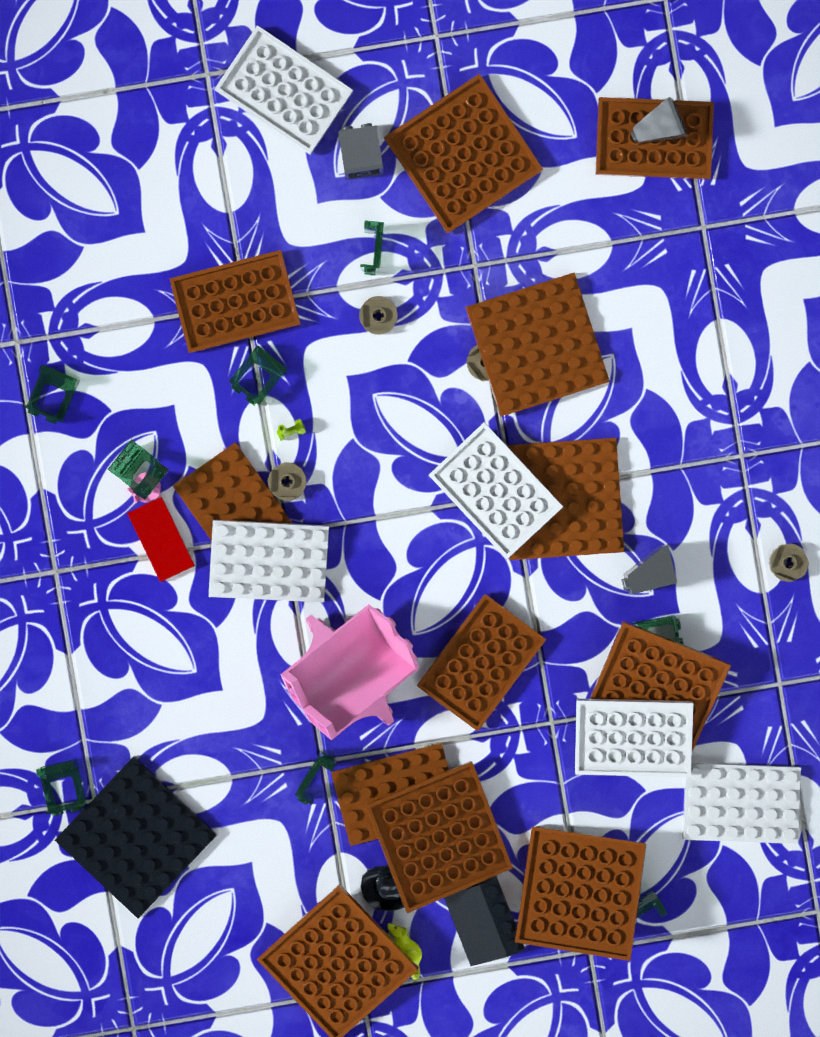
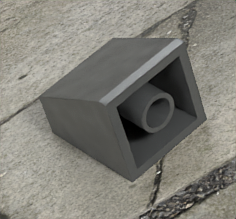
M372 123L362 124L361 128L354 129L353 126H347L338 131L345 180L383 174V163L376 125L372 126Z
M659 545L623 574L624 579H621L623 589L630 594H636L677 583L668 545Z

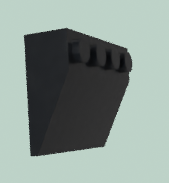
M497 875L444 898L470 966L509 957L525 950L524 944L515 942L517 926Z

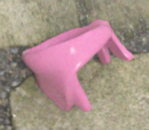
M144 472L135 477L131 488L127 487V490L132 493L135 503L138 501L148 503L160 496L161 484L156 476ZM141 481H146L150 486L151 493L148 496H142L138 493L137 486Z

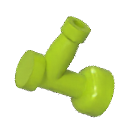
M298 419L289 428H286L283 424L279 425L276 432L280 441H283L285 437L294 433H306V429L302 420Z

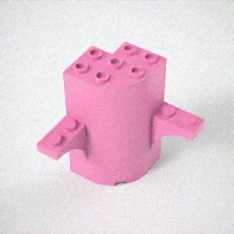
M370 604L336 631L332 627L328 628L320 618L316 619L313 615H309L305 620L310 632L313 633L312 643L307 652L297 662L280 674L296 705L301 706L305 712L304 715L331 740L352 723L364 717L377 716L388 726L394 722L392 717L393 711L387 704L388 699L386 695L419 669L418 659L412 651L413 645L407 638L403 639L400 637L395 629L396 623L391 617L384 616L379 608L375 609Z

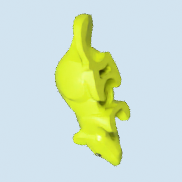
M388 923V931L395 937L394 941L419 967L418 971L411 976L414 980H417L420 977L419 963L422 959L420 946L407 935L406 927Z

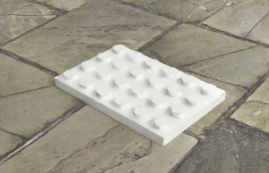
M258 25L214 89L309 155L312 154L353 93L351 88Z
M485 422L429 474L433 481L506 559L514 554L564 507Z
M213 519L209 597L324 602L329 526Z
M576 698L575 774L691 777L693 701Z
M691 763V777H685L683 840L798 844L801 767Z

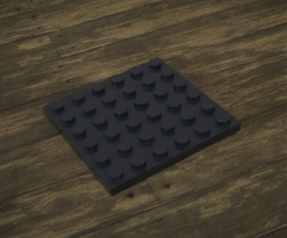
M133 756L54 841L139 919L217 836V833L144 764Z

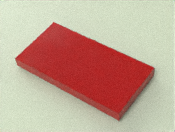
M163 497L127 513L160 582L195 566Z

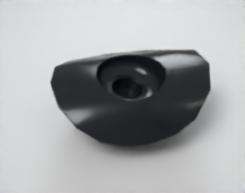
M388 865L370 868L362 875L360 887L363 898L372 908L381 911H395L404 908Z

